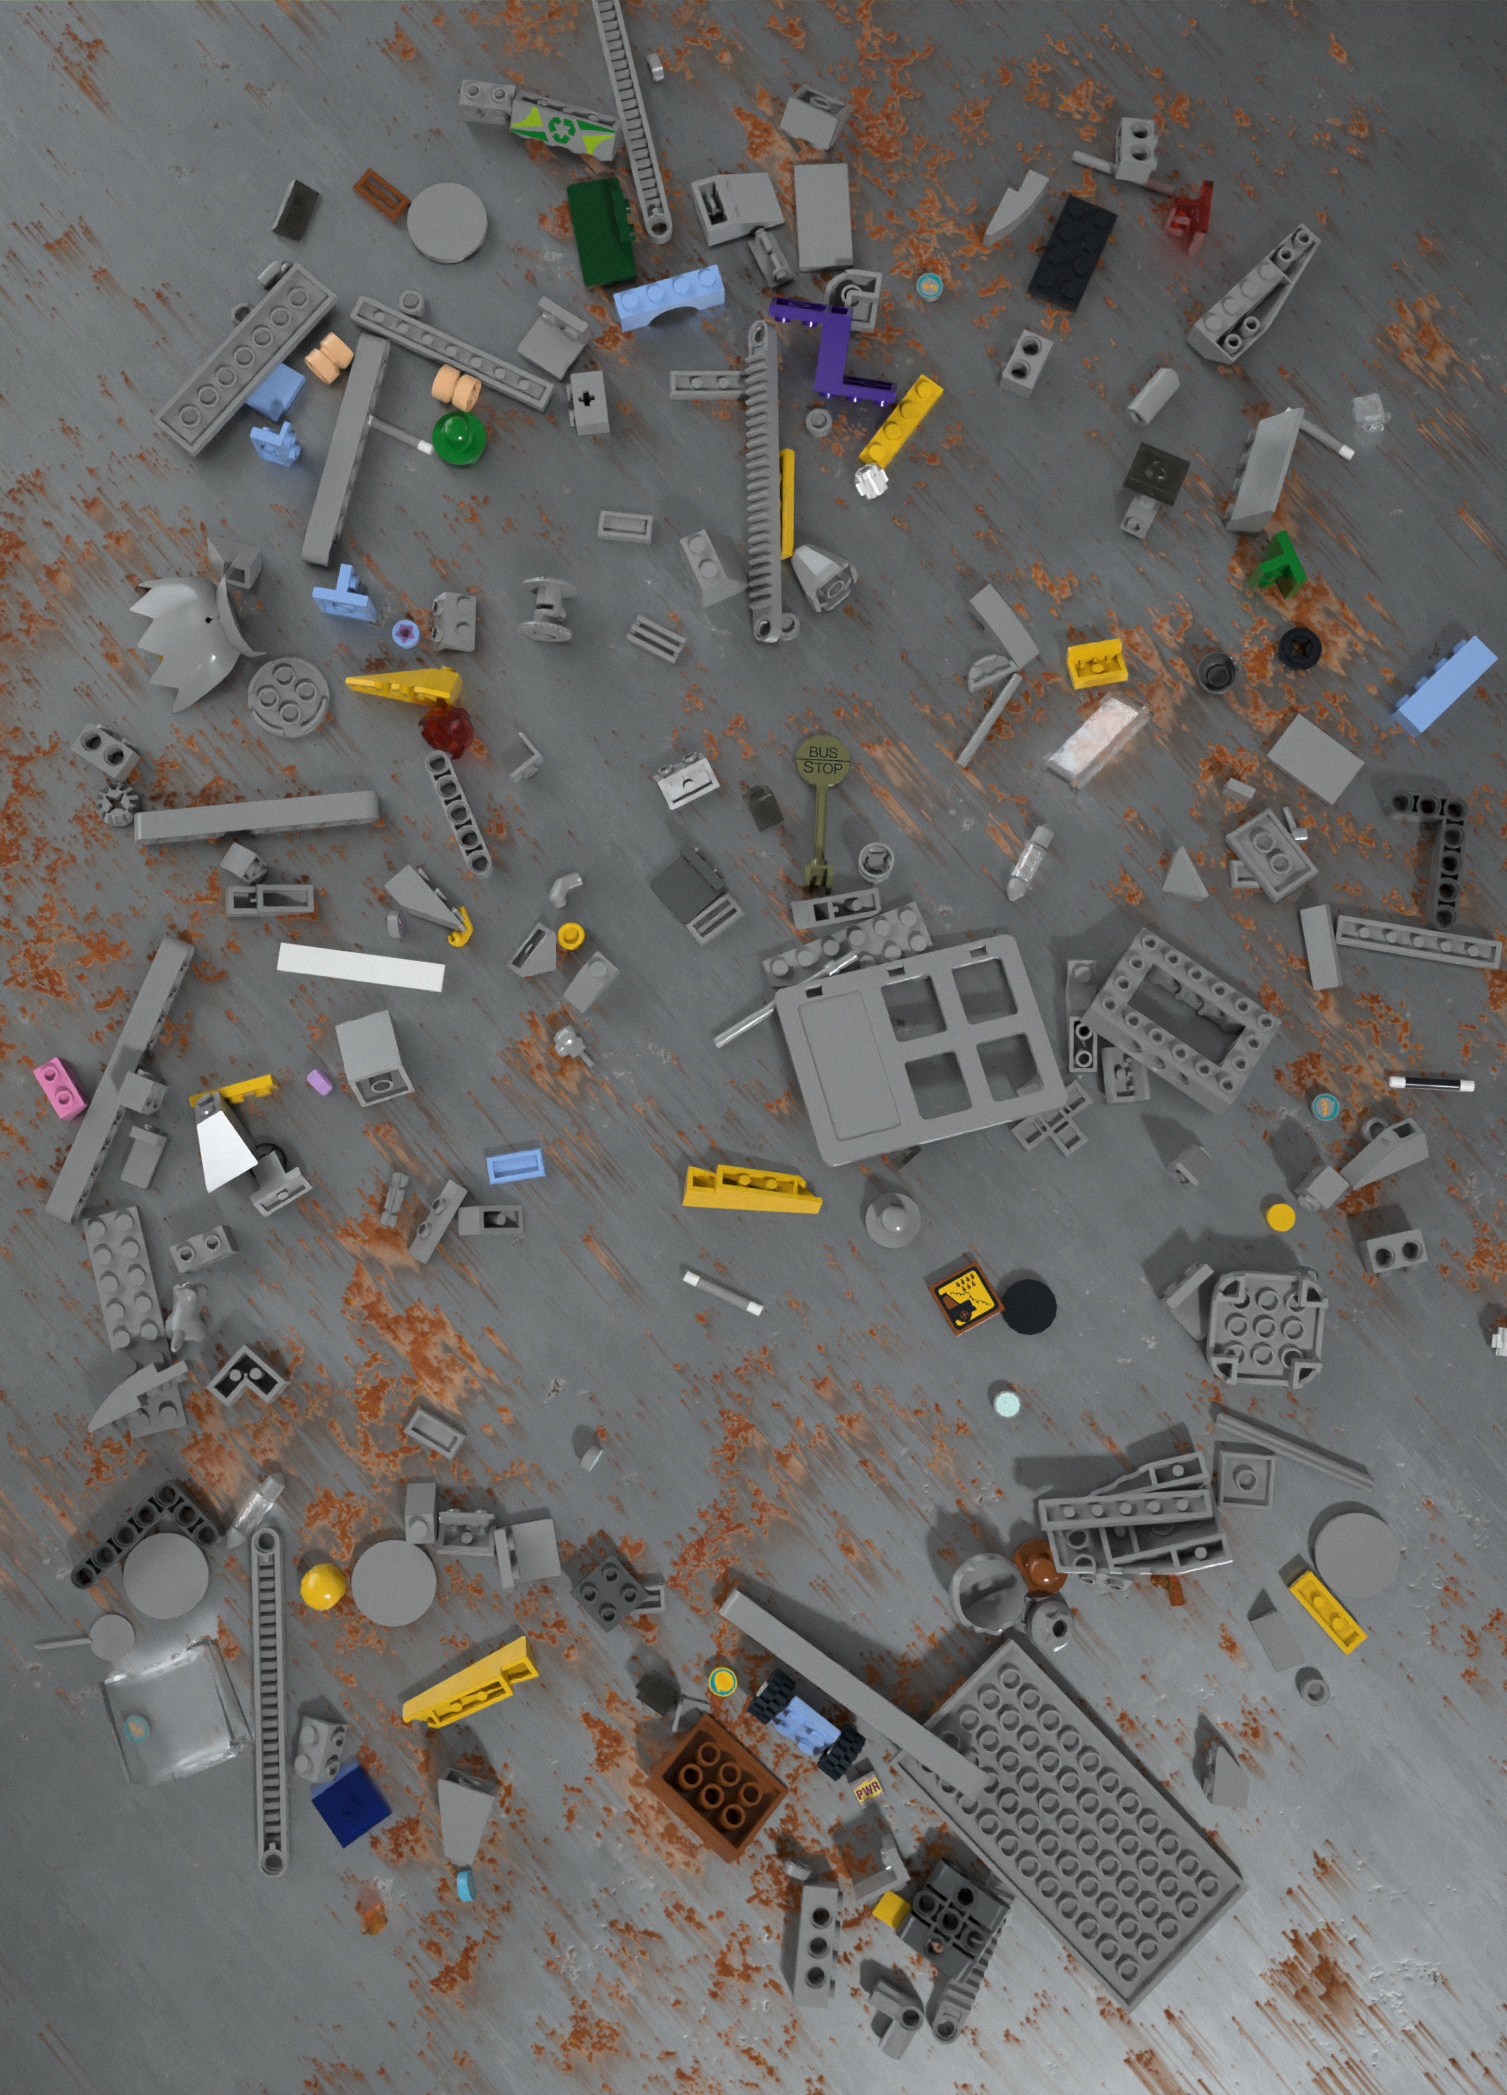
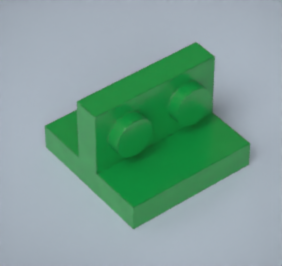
M1286 530L1276 533L1263 552L1267 561L1260 563L1247 582L1251 590L1258 587L1264 590L1277 583L1285 600L1295 596L1308 579Z

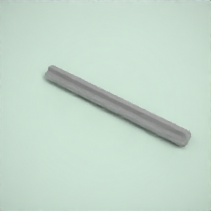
M1220 1412L1215 1420L1216 1427L1360 1489L1370 1491L1374 1485L1375 1479L1367 1474L1230 1415Z

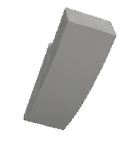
M1030 169L1018 192L1008 187L985 232L983 246L989 247L1014 231L1030 215L1045 193L1049 178Z
M988 584L969 600L967 608L985 627V633L1009 660L1011 659L1015 662L1019 669L1023 668L1040 653L1024 626L991 584Z
M257 884L256 886H227L225 890L226 917L282 916L314 912L313 885Z

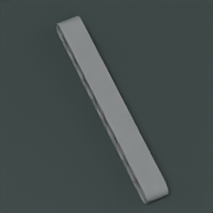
M361 334L304 539L301 553L302 561L326 567L332 565L370 427L367 423L370 421L368 414L373 415L390 353V340L367 334Z
M357 791L141 812L134 814L133 818L135 843L156 844L372 823L379 821L380 815L378 792Z

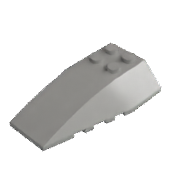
M1203 1451L1145 1464L1139 1467L1137 1471L1116 1479L1114 1483L1102 1489L1098 1488L1092 1491L1086 1497L1209 1489L1213 1512L1212 1520L1047 1531L1056 1572L1177 1575L1233 1562L1227 1536L1222 1526L1211 1487Z

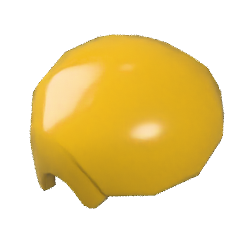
M330 1563L314 1566L305 1574L300 1584V1595L306 1605L320 1611L333 1607L346 1591L345 1576L338 1567Z

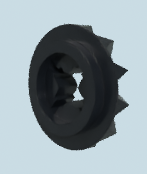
M1293 628L1287 631L1278 642L1277 654L1280 655L1282 664H1286L1291 670L1304 671L1309 669L1321 657L1322 645L1320 639L1309 629ZM1306 643L1308 644L1303 651L1305 656H1302L1300 653L1294 656L1291 655L1295 650L1293 644H1296L1298 647Z

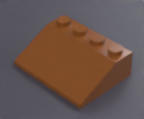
M706 1712L663 1758L643 1783L726 1863L732 1862L741 1856L789 1792Z

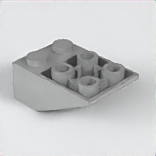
M768 172L715 175L691 183L692 200L708 246L785 222Z

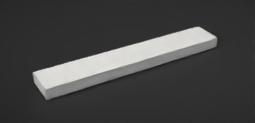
M281 943L277 970L442 993L446 965Z

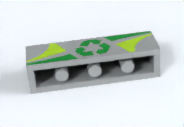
M521 90L513 100L510 131L517 133L522 138L541 140L549 146L558 145L568 148L573 153H585L594 156L595 159L600 161H612L619 151L623 120Z

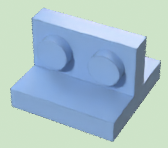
M341 564L336 590L314 586L312 598L322 613L371 622L376 620L377 611L369 596L363 595L364 585L361 584L359 576L352 565Z

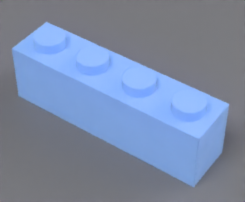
M1476 636L1472 637L1468 642L1463 638L1451 650L1454 655L1449 660L1444 657L1432 668L1436 673L1430 679L1425 675L1414 686L1417 691L1411 697L1406 694L1394 705L1398 710L1391 717L1413 739L1436 720L1498 659Z

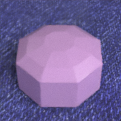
M314 1069L307 1076L309 1083L323 1096H326L334 1089L331 1079L318 1069Z

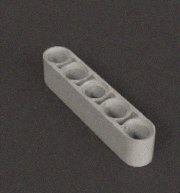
M441 750L431 751L426 756L425 766L467 867L476 878L486 879L494 872V862L453 764L445 752ZM440 759L446 761L445 767L442 770L432 769L435 761ZM446 785H455L456 791L452 795L447 796L443 794V789ZM456 810H466L467 814L464 819L459 821L453 819V814ZM475 834L477 835V841L473 845H465L463 843L465 836ZM478 859H486L488 861L487 867L484 870L478 871L474 869V863Z

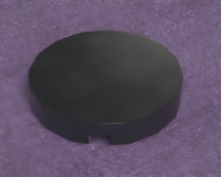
M1031 1279L1016 1281L1007 1288L1002 1296L1001 1303L1005 1308V1311L1001 1312L1003 1320L1009 1328L1017 1333L1026 1335L1042 1333L1050 1327L1056 1317L1057 1303L1055 1295L1048 1286L1040 1281Z

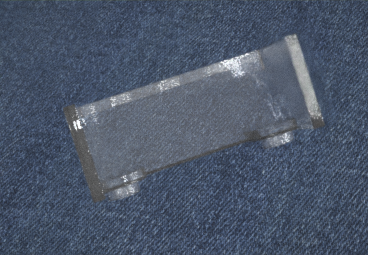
M1109 691L1099 701L1101 707L1057 752L1051 749L1041 761L1044 765L1036 778L1068 807L1087 783L1136 734L1140 735L1155 715L1147 706L1120 691L1114 694Z

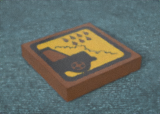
M977 1261L928 1287L929 1292L956 1338L1005 1311L1003 1304Z

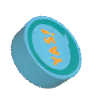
M470 1870L459 1872L457 1875V1890L462 1902L475 1899V1881Z

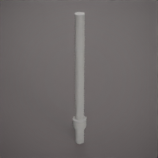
M851 950L836 961L832 959L823 965L825 968L800 984L839 975L842 969L858 960V957ZM774 1000L715 1037L713 1041L717 1047H722L775 1013L777 1009Z

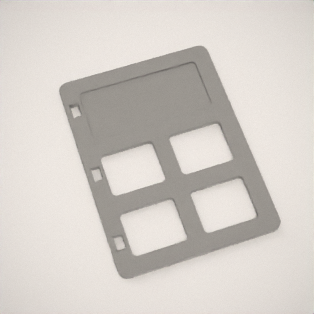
M1003 934L785 987L778 990L775 994V1006L822 1162L827 1166L834 1167L1063 1108L1068 1100V1095L1016 940L1010 935ZM985 947L986 955L975 958L971 957L970 950ZM992 959H999L1002 963L1017 1013L977 1024H970L967 1021L952 970ZM904 968L905 975L890 978L888 970ZM928 976L931 978L947 1030L899 1042L892 1027L881 987ZM821 987L822 995L807 998L806 990ZM1023 1034L1027 1038L1043 1090L997 1102L992 1098L976 1046ZM953 1052L956 1056L972 1107L968 1110L924 1120L920 1116L905 1064Z

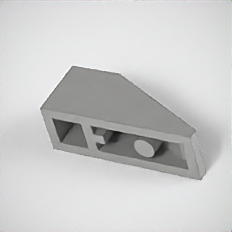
M878 887L791 902L795 929L813 928L882 914Z

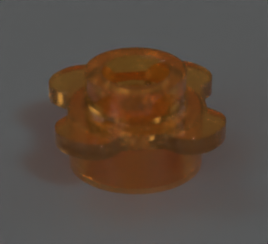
M382 1905L377 1906L375 1909L371 1908L364 1913L360 1922L362 1927L360 1932L362 1935L368 1933L370 1936H374L385 1927L388 1918L382 1912L384 1909Z

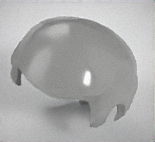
M995 1553L976 1554L965 1561L953 1575L949 1587V1603L954 1615L964 1626L973 1627L977 1633L986 1632L998 1636L1005 1629L1018 1624L1022 1620L1021 1613L1027 1605L1025 1595L1029 1590L1028 1583L1019 1568L1006 1557Z

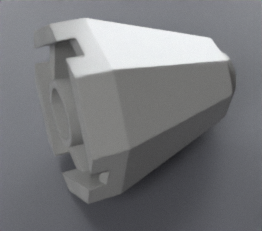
M812 544L801 545L793 551V557L790 561L810 606L816 612H821L822 607L826 611L832 610L849 596L852 589L848 586L851 581L854 584L856 583L858 575L855 566L848 559Z

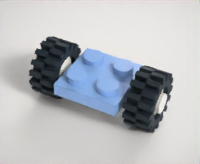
M778 1668L775 1669L754 1695V1698L747 1707V1711L764 1725L769 1722L772 1723L781 1735L789 1737L797 1743L802 1752L815 1757L824 1750L823 1755L819 1758L817 1767L834 1781L839 1780L846 1773L847 1769L851 1767L853 1761L857 1759V1755L862 1751V1747L866 1743V1738L848 1724L838 1730L797 1696H794L787 1702L786 1699L791 1695L796 1682Z

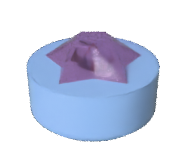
M401 620L394 625L392 637L397 646L403 649H410L418 644L420 631L414 622Z

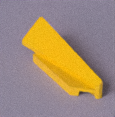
M718 1164L716 1173L688 1166L682 1205L688 1207L817 1214L822 1205V1198L815 1197L807 1189V1182L799 1175Z
M526 1636L518 1638L405 1702L403 1705L404 1722L409 1723V1721L416 1719L427 1722L428 1727L439 1729L514 1695V1686L512 1684L539 1676V1670Z

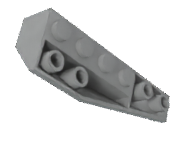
M1301 223L1193 325L1186 341L1205 359L1232 364L1268 330L1321 240Z

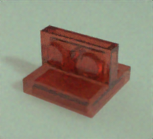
M1203 180L1195 200L1173 197L1165 217L1162 232H1169L1173 236L1189 235L1186 256L1197 257L1207 235L1214 186L1213 181Z

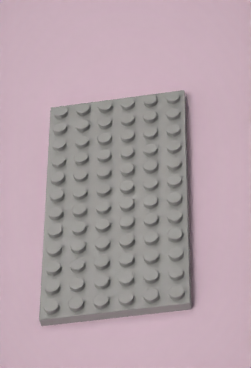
M1010 1637L923 1725L992 1777L977 1801L974 1802L902 1748L888 1760L889 1764L1128 2014L1149 1995L1250 1889Z

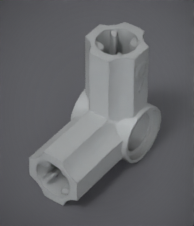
M880 1978L868 1998V2003L893 2020L880 2040L878 2047L887 2056L900 2061L914 2035L923 2026L924 2005L918 1998L907 1996ZM913 2009L919 2016L915 2019H908L904 2012Z

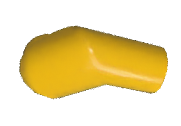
M465 906L456 909L465 918L461 923L467 931L463 933L454 930L452 934L450 933L448 935V942L452 946H464L473 932V925Z

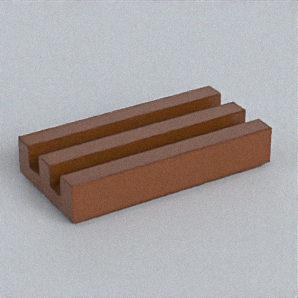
M371 168L352 187L356 194L394 224L398 221L397 217L405 213L404 209L406 207L409 208L411 205V201ZM371 178L401 203L397 205L372 185L368 179ZM362 186L367 188L370 192H372L375 196H377L380 200H382L394 211H390L387 207H385L382 203H380L377 199H375L372 195L365 191L362 188Z

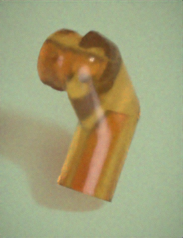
M1151 1574V1584L1154 1587L1160 1586L1168 1591L1172 1607L1185 1604L1181 1582L1175 1575Z

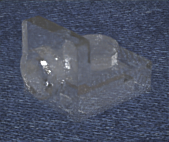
M1379 393L1354 398L1350 402L1358 433L1368 431L1369 434L1379 432L1384 429L1391 419L1390 412L1384 413Z

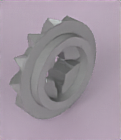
M120 782L108 784L106 788L100 790L99 796L95 801L96 813L102 821L116 827L132 822L134 820L133 815L139 813L140 800L136 791ZM122 798L121 804L126 810L123 811L118 808L111 810L113 804H111L109 799L119 800Z

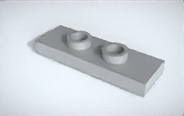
M449 1179L440 1197L434 1200L426 1221L419 1226L417 1236L408 1250L410 1255L423 1263H427L467 1194V1189Z

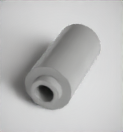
M1160 368L1126 408L1125 412L1128 418L1136 425L1143 428L1146 427L1180 387L1179 375L1171 368Z

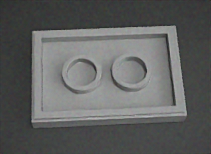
M1300 714L1294 718L1265 757V759L1330 807L1365 763Z
M1269 807L1224 838L1273 903H1276L1319 873V870Z

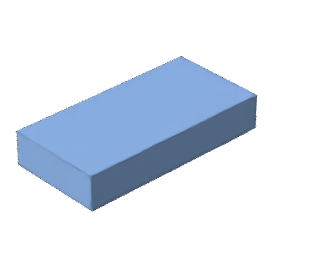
M542 1148L486 1157L490 1185L546 1176Z

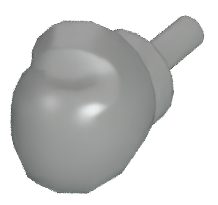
M567 1025L555 1034L554 1042L556 1045L553 1049L558 1055L562 1057L570 1054L573 1059L579 1055L589 1067L595 1064L585 1053L584 1049L588 1045L574 1026Z

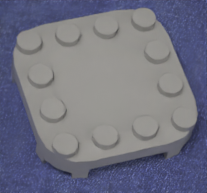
M1240 1270L1220 1275L1217 1283L1214 1285L1210 1302L1206 1355L1211 1370L1225 1383L1235 1386L1236 1383L1290 1386L1292 1389L1303 1388V1385L1310 1382L1317 1373L1320 1374L1323 1366L1320 1360L1325 1308H1328V1298L1313 1279L1301 1274Z

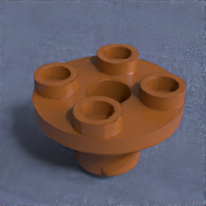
M1042 1539L1028 1541L1020 1546L1013 1556L1012 1562L1019 1568L1028 1583L1029 1590L1027 1595L1037 1598L1048 1597L1058 1592L1065 1584L1068 1573L1056 1572L1049 1541Z

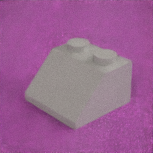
M804 84L789 97L779 128L786 130V134L792 138H803L809 141L810 145L816 149L828 150L837 140L853 106Z

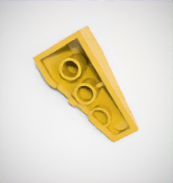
M441 667V670L429 668L347 677L345 683L353 691L456 712L463 680L461 675L457 673V670L450 667Z

